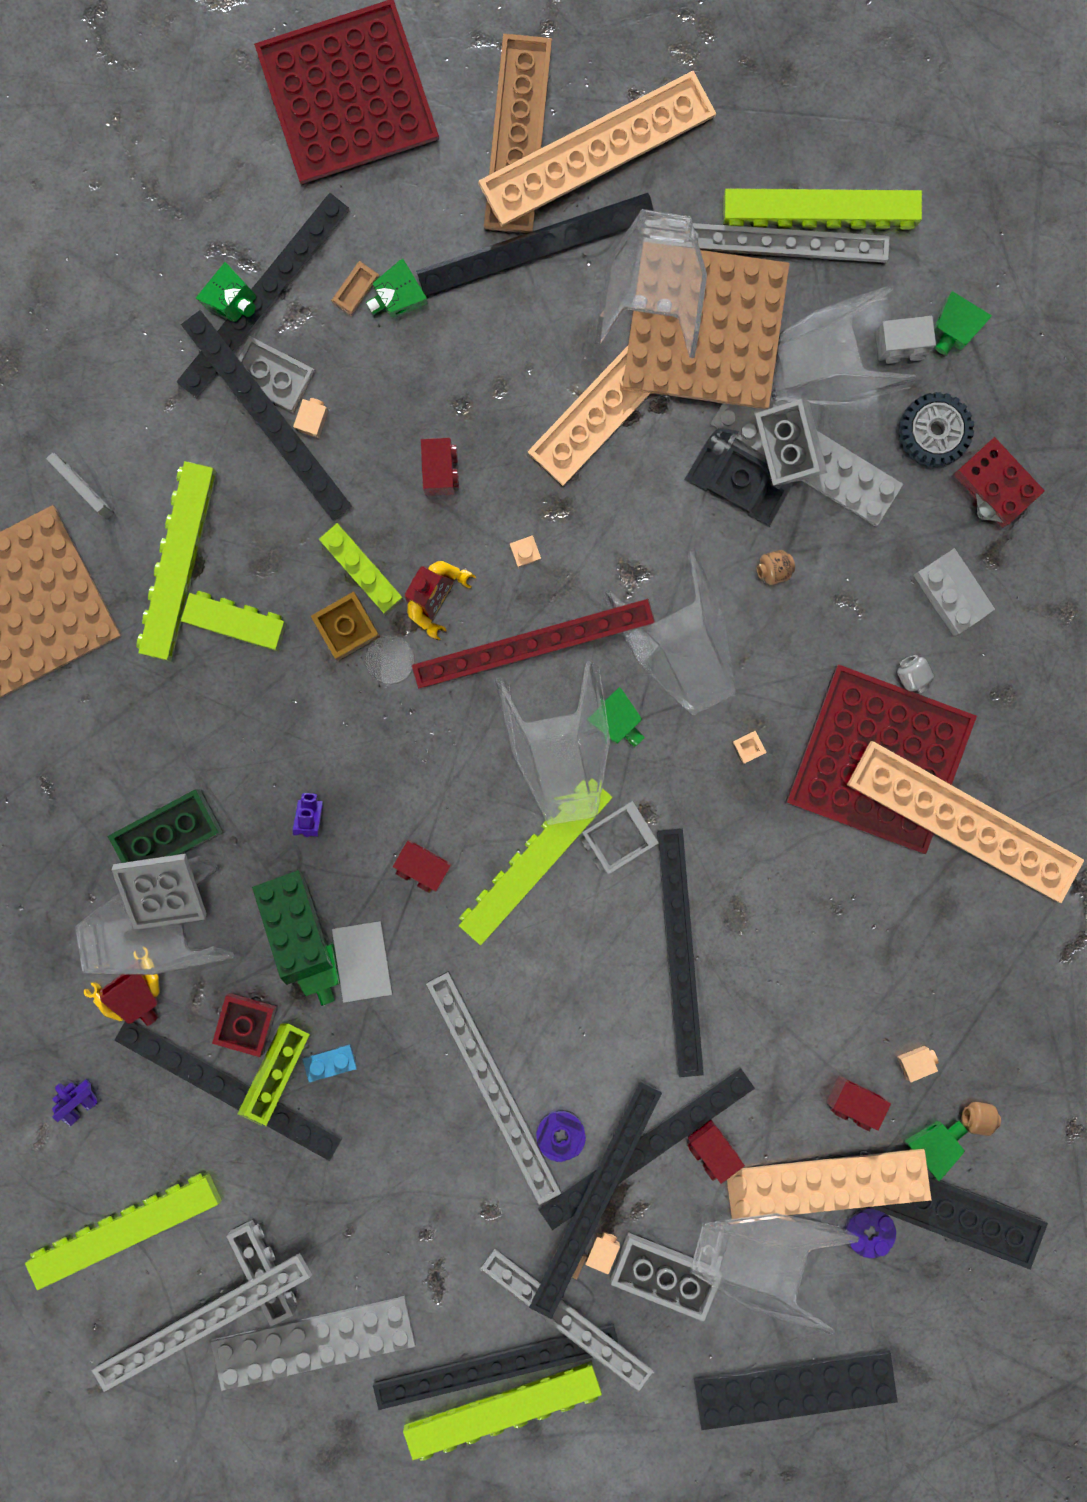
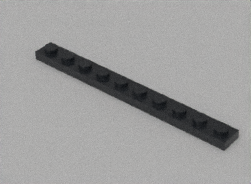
M329 193L251 289L256 294V298L252 302L256 306L255 312L249 317L242 314L238 321L235 322L227 319L217 331L233 353L348 213L349 207L333 194ZM200 352L176 382L197 399L216 376L217 371L204 354Z
M645 193L416 270L422 291L427 296L643 223L645 220L655 219L649 193Z
M199 310L181 324L183 329L331 520L335 521L352 507L350 502L202 311Z
M683 828L658 830L678 1076H702L704 1072Z
M124 1022L114 1040L237 1110L240 1109L249 1091V1085L136 1022L132 1024ZM277 1102L267 1123V1127L328 1161L331 1160L342 1140L338 1135Z
M741 1067L642 1135L618 1184L754 1090L755 1087ZM597 1168L538 1208L552 1231L574 1216Z
M641 1081L639 1082L529 1306L530 1309L552 1319L662 1095L661 1091Z
M614 1324L599 1328L618 1343ZM567 1336L373 1383V1389L378 1410L593 1357Z

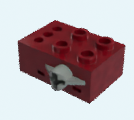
M996 437L992 438L953 474L977 500L978 517L983 520L996 521L1002 528L1009 525L1045 492Z

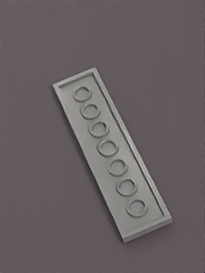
M770 402L769 409L777 407L775 404ZM723 403L713 418L711 425L717 429L724 428L739 431L735 440L766 458L755 413L767 409ZM817 431L827 473L801 481L877 527L903 484Z
M405 1296L211 1341L221 1391L408 1349L416 1345Z

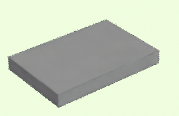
M249 336L238 357L271 402L293 414L315 373V369Z
M51 453L46 458L97 513L106 519L113 514L110 507L65 460L55 453Z
M381 921L332 929L343 1003L392 995Z

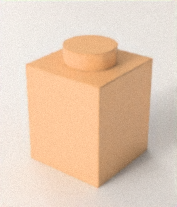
M310 398L309 401L303 399L293 426L297 432L319 439L328 414L327 407L323 406L324 402L314 398Z
M926 1046L919 1047L897 1057L906 1080L910 1083L938 1072L936 1064L939 1063L934 1050H929Z
M596 1232L588 1251L585 1265L609 1274L620 1248L619 1242L616 1241L617 1237L607 1232H603V1234Z

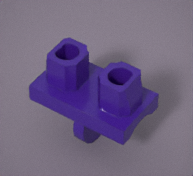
M303 793L301 800H298L293 835L303 834L304 837H318L323 801H317V794Z
M85 1079L77 1087L72 1082L66 1087L61 1083L56 1085L55 1090L58 1094L52 1098L56 1103L52 1108L54 1112L52 1118L56 1122L62 1120L69 1126H72L80 1118V1113L74 1109L78 1104H81L87 1111L97 1104V1097L91 1091V1083Z

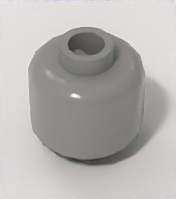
M912 655L900 662L897 673L906 690L922 693L930 688L929 684L933 681L934 674L925 658Z

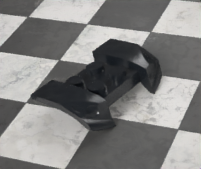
M724 428L717 429L711 434L699 452L685 479L704 490L708 488L748 510L750 516L770 526L793 482L774 486L768 464L732 444L739 431Z

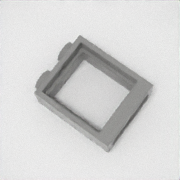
M633 801L582 832L584 837L580 839L587 851H594L597 858L593 861L600 872L606 871L607 874L612 873L658 844L657 839ZM627 812L646 843L609 865L591 834Z

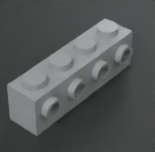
M253 1220L231 1230L226 1236L248 1282L276 1267L273 1262L275 1255L270 1247L266 1248L263 1242V1230L259 1224L255 1225ZM287 1290L260 1305L270 1327L293 1316L296 1311L297 1300L293 1292H288Z

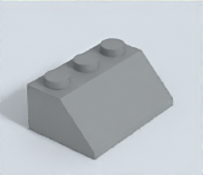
M799 399L755 413L774 486L806 480L827 473L809 401Z
M955 548L913 575L953 636L962 633L995 610Z

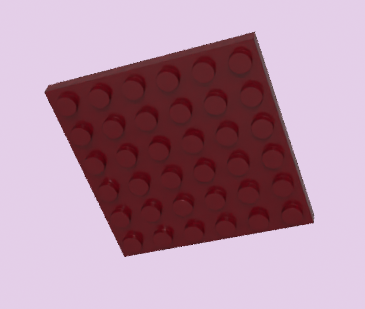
M386 0L254 43L300 184L439 139L394 0Z
M838 664L786 803L926 854L934 834L933 832L847 784L870 741H873L952 785L977 716Z

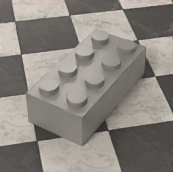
M628 1233L610 1277V1282L612 1286L704 1322L722 1278V1272L720 1268Z

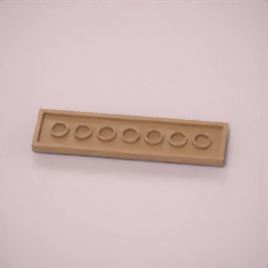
M503 34L489 175L541 149L552 38ZM486 200L484 229L519 233L532 232L535 210L501 227Z

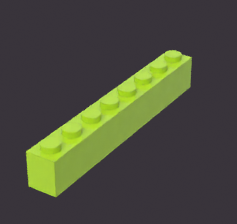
M725 189L723 195V225L743 227L744 225H753V227L766 228L768 225H778V228L783 229L791 228L793 225H802L805 229H813L817 225H827L829 229H838L842 226H851L852 229H864L866 226H876V229H889L890 226H900V229L909 230L918 226L922 220V190Z
M184 461L183 467L178 469L177 481H179L177 491H173L171 505L174 506L172 514H168L165 523V529H168L166 539L163 538L161 540L159 548L162 556L160 563L157 562L154 568L156 581L155 585L150 587L148 593V600L151 602L149 610H145L143 614L142 624L145 627L143 634H139L136 647L139 648V654L172 661L217 473L212 467Z
M583 778L574 788L577 792L571 800L566 797L557 807L560 810L555 818L551 815L541 825L544 829L539 836L533 834L524 844L528 847L522 855L517 852L508 862L511 865L506 873L501 870L492 880L495 884L489 892L484 889L475 899L478 902L473 910L468 907L459 917L462 921L459 927L480 946L613 798L592 778L588 781Z
M199 1173L189 1178V1183L182 1187L176 1184L166 1189V1194L159 1198L156 1194L142 1201L144 1205L136 1209L132 1205L121 1210V1216L112 1219V1216H108L98 1221V1227L90 1230L89 1226L75 1232L76 1237L70 1240L64 1237L52 1243L53 1248L45 1251L44 1247L30 1254L31 1258L25 1265L36 1289L40 1290L219 1205L222 1200L210 1174L202 1176Z
M591 1360L404 1425L403 1433L412 1460L419 1458L420 1461H424L433 1457V1453L442 1450L444 1453L453 1451L457 1448V1445L465 1442L468 1445L481 1440L482 1436L488 1434L490 1436H497L508 1427L520 1428L528 1424L529 1420L535 1418L537 1420L546 1419L551 1416L552 1412L561 1410V1412L569 1411L575 1407V1404L595 1402L598 1400V1396L602 1395L601 1386Z

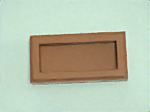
M359 261L331 300L332 303L352 316L380 275Z

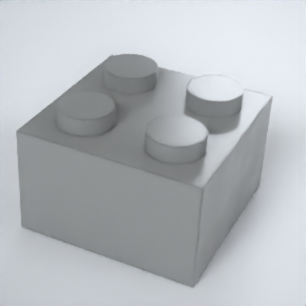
M932 316L883 321L875 332L878 360H886L887 364L900 362L901 358H910V361L923 360L936 346Z

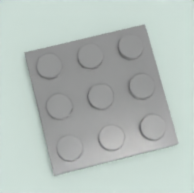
M186 854L113 864L112 873L134 930L205 920L207 913Z

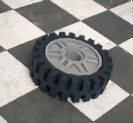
M935 392L933 394H925L909 405L901 418L899 434L900 443L903 444L904 451L909 453V457L912 460L915 459L917 463L925 464L927 467H942L956 461L967 451L974 436V421L971 420L972 414L970 411H967L965 403L959 402L960 399L957 397H951V394ZM931 425H939L941 427L942 434H933L931 431Z

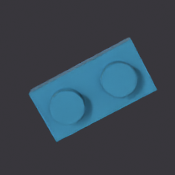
M351 1044L302 1059L309 1083L357 1069Z

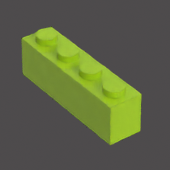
M338 523L319 538L320 542L385 616L404 601L403 597Z
M197 591L196 595L189 593L181 618L183 623L279 651L287 625L286 622L281 620V615L268 612L267 616L258 614L259 609L248 605H244L243 609L234 606V601L221 598L220 602L211 599V594Z
M288 1023L280 1024L238 1111V1115L259 1125L267 1126L310 1034Z

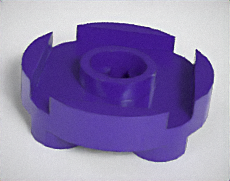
M566 1111L549 1113V1115L541 1120L536 1132L537 1143L545 1157L556 1162H564L578 1156L584 1148L586 1141L583 1124L578 1117ZM564 1130L568 1139L558 1143L556 1141L557 1137L554 1134Z
M864 1207L847 1221L846 1238L851 1248L860 1256L866 1258L885 1256L893 1247L896 1240V1228L893 1220L887 1214L870 1207ZM870 1226H874V1230L877 1232V1235L873 1236L872 1239H868V1235L864 1234V1231L869 1230Z

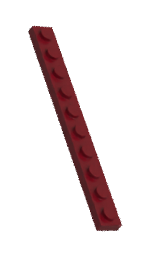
M648 598L412 665V669L419 689L653 624L655 619Z

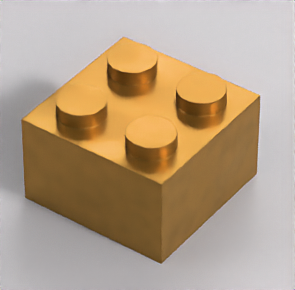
M354 591L311 615L312 620L337 661L380 637Z

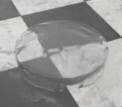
M394 635L382 636L374 640L365 656L366 667L370 675L377 681L385 684H396L405 680L412 672V665L415 663L414 652L410 645L402 638Z

